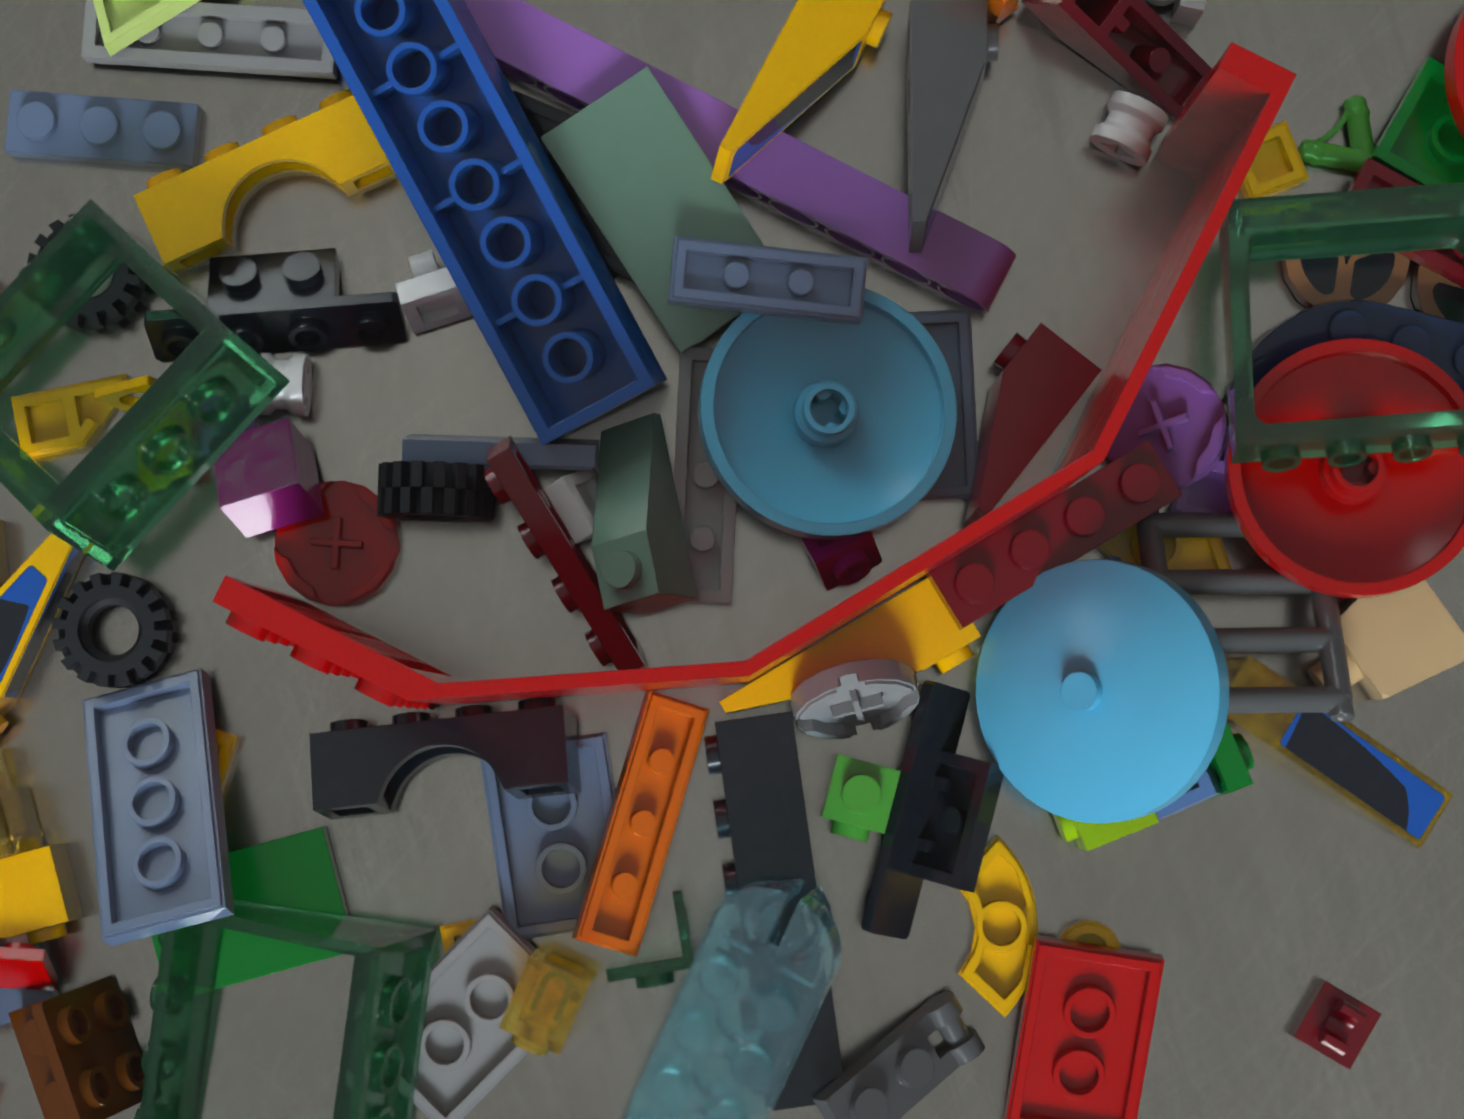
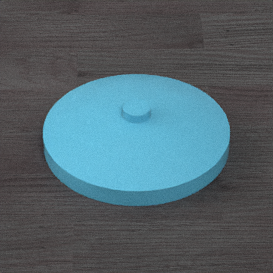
M865 289L863 317L859 325L742 313L722 335L706 366L700 386L698 420L702 443L709 463L721 484L741 507L767 525L785 533L817 540H839L866 535L884 528L910 511L929 492L943 471L951 453L957 423V401L952 376L946 360L937 343L925 327L897 303L883 295Z
M1088 559L1059 565L1041 573L1036 577L1031 588L1005 603L995 617L982 645L976 673L975 696L980 728L986 745L994 761L999 765V769L1010 783L1027 799L1052 814L1083 823L1102 824L1129 821L1158 812L1183 796L1199 780L1215 756L1223 737L1229 709V677L1218 635L1201 607L1185 590L1164 575L1141 565L1117 560Z

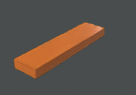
M653 691L645 692L574 928L573 939L637 957L709 709Z

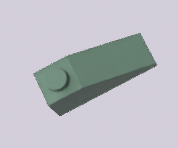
M652 413L601 431L592 552L604 610L647 614L698 598L661 414Z

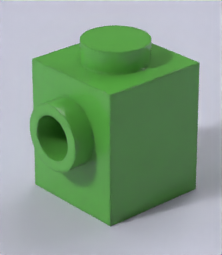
M835 753L819 813L822 818L833 820L830 833L867 842L870 830L885 834L901 771Z

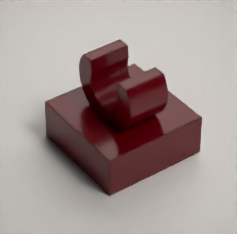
M1320 979L1289 1034L1350 1070L1380 1018L1381 1013L1329 982Z

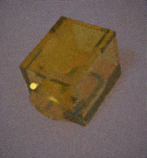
M539 945L529 956L499 1028L512 1033V1043L525 1051L546 1056L550 1050L559 1055L570 1040L599 971Z

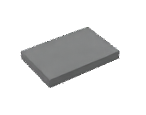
M492 905L378 1020L356 1045L429 1119H463L559 1022L554 1017L566 992L567 980L561 975L551 977L537 1010L531 1008L545 974L556 968L527 939L522 937ZM575 987L561 1019L583 997Z

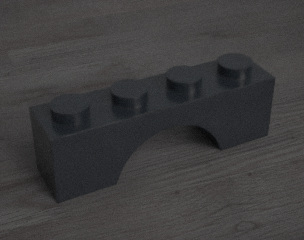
M553 698L521 700L518 702V710L495 713L493 707L489 705L462 706L455 709V717L431 720V714L426 712L400 713L392 716V724L369 727L367 720H338L330 723V731L309 734L313 811L331 820L394 813L399 796L410 778L427 764L449 756H470L486 761L495 771L504 790L517 799L581 793L576 716L564 705H557L556 699Z

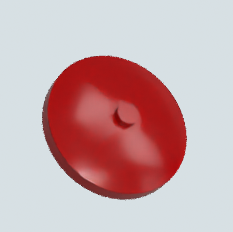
M1359 338L1332 340L1302 349L1287 357L1273 367L1248 394L1236 414L1227 439L1224 457L1226 492L1236 523L1254 551L1279 574L1302 587L1329 596L1358 599L1380 597L1410 588L1434 575L1456 557L1464 547L1463 390L1445 371L1432 361L1405 347L1385 341Z

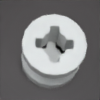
M1121 90L1113 91L1106 104L1109 114L1105 122L1096 124L1089 139L1100 150L1118 160L1136 166H1145L1152 153L1149 143L1153 135L1162 133L1169 118L1161 108L1138 95Z
M255 353L251 370V402L254 414L270 416L276 409L288 410L293 416H308L312 400V366L309 354H293L288 360L276 359L271 353Z

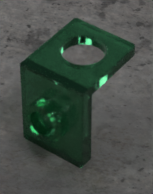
M683 887L674 888L672 891L682 952L609 964L606 968L608 982L635 978L637 988H650L675 982L673 971L695 968L696 961Z

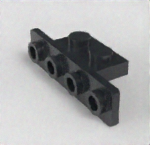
M336 248L210 258L207 306L147 311L144 315V327L154 356L159 361H187L194 358L231 355L250 356L255 353L294 350L314 351L320 348L357 345L377 346L383 343L404 342L407 338V328L402 306L396 292L339 296L340 264Z
M929 680L924 681L922 685L919 704L913 711V724L904 759L899 767L901 773L885 834L881 836V849L872 884L865 898V911L861 923V929L864 931L907 939L911 931L924 879L974 893L1004 774L997 764L956 754L970 700V694L967 691Z

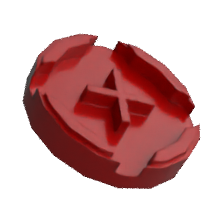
M346 481L319 482L324 515L275 529L277 531L274 547L275 562L287 584L307 600L332 607L360 604L381 592L396 572L402 551L399 523L396 518L388 519L377 516V495L366 486Z

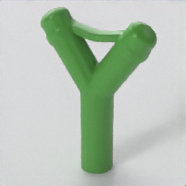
M1355 95L1345 99L1343 103L1344 113L1330 131L1315 140L1304 139L1301 141L1298 151L1303 162L1314 166L1321 165L1358 173L1362 163L1370 157L1375 148L1369 118L1370 110L1367 107L1365 97ZM1346 122L1350 147L1326 143L1327 140L1331 139L1341 130Z

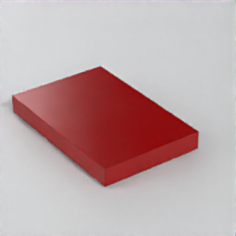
M1034 935L1003 1119H1137L1165 962L1162 954Z

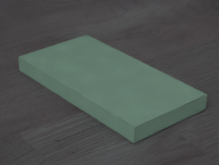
M648 66L540 137L680 353L683 354L743 313L667 304L672 246L675 236L764 246V244L725 184H720L710 179L714 167Z

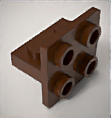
M107 976L8 1013L44 1119H106L153 1096L154 1091L150 1082L149 1066L145 1057L140 1053L128 1019L129 1011L126 1000L119 992L113 976Z

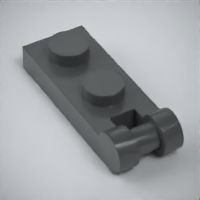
M946 991L932 997L814 1097L813 1101L824 1119H900L959 1066L976 1059L984 1051L985 1044L976 1029L967 1028L960 1017L963 1008L954 993ZM938 1029L945 1042L935 1050L927 1037Z

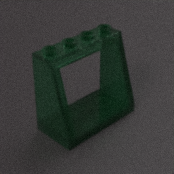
M90 198L75 215L66 221L60 232L45 248L21 269L16 279L0 295V393L123 262L200 334L60 484L0 428V482L47 531L114 571L286 387L290 380L129 231Z
M233 900L234 915L158 934V941L161 945L158 977L155 979L150 992V1006L153 1010L150 1039L142 1054L141 1067L145 1078L141 1105L137 1109L134 1119H198L223 928L355 956L333 1119H411L437 930L409 924Z

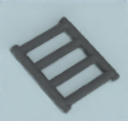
M1159 510L1137 523L1136 529L1141 566L1152 569L1169 578L1189 595L1310 594L1315 627L1214 628L1218 635L1224 654L1319 653L1324 686L1229 687L1228 714L1330 713V718L1334 722H1348L1354 719L1353 693L1337 597L1302 587L1282 576L1274 569L1168 570L1164 538H1245L1232 512L1159 513Z

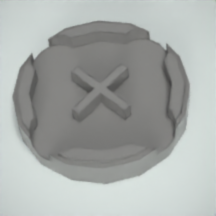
M864 659L846 662L822 670L804 680L792 692L790 705L797 726L803 733L822 739H844L857 735L855 726L872 722L873 730H882L906 718L919 704V684L916 673L909 664L894 659Z

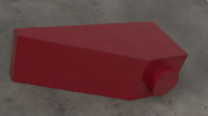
M1144 0L1021 1L1062 42L1132 93L1161 108L1172 122L1176 121L1212 70Z
M1042 323L1039 324L1027 340L1019 333H1016L993 362L1003 371L989 390L965 520L969 525L994 509L1101 372L1099 367Z

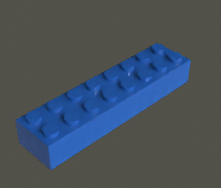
M302 0L542 445L563 437L668 380L465 1Z

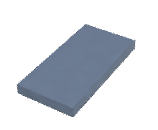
M202 668L82 700L102 941L110 946H115L234 915L210 676Z

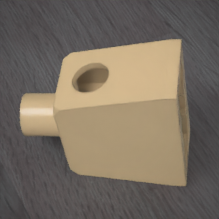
M1426 580L1394 594L1362 599L1346 598L1339 606L1351 686L1358 683L1371 700L1391 697L1464 662V632ZM1319 661L1308 669V674L1316 686H1324L1321 662Z

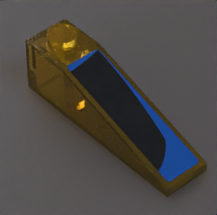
M1250 655L1235 657L1228 668L1229 687H1298ZM1330 713L1228 714L1226 723L1229 724L1232 731L1240 733L1254 745L1416 848H1421L1453 797L1451 792L1349 721H1332Z

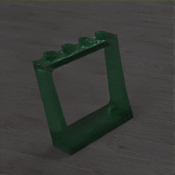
M1464 182L1234 199L1219 230L1231 464L1261 462L1262 468L1265 471L1284 472L1299 466L1303 458L1327 457V463L1330 466L1350 467L1363 462L1367 458V454L1392 452L1395 461L1410 463L1429 457L1433 453V449L1458 447L1459 454L1464 457V409L1283 423H1263L1256 417L1254 408L1249 263L1447 248L1459 251L1464 259Z

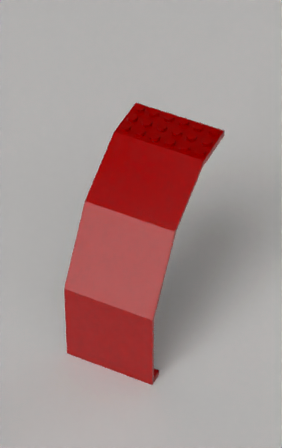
M1231 42L1164 136L1153 159L1198 182L1051 476L746 661L462 681L289 594L225 576L212 602L231 611L225 622L227 625L262 642L267 640L276 645L280 643L287 647L289 645L293 646L289 656L324 674L329 675V673H332L336 676L341 674L348 678L350 676L357 678L358 681L354 689L392 708L395 705L399 708L404 706L409 709L411 707L419 709L420 707L425 710L427 708L434 710L437 704L462 705L517 701L530 698H558L749 684L922 579L932 570L1062 493L1105 460L1297 74Z

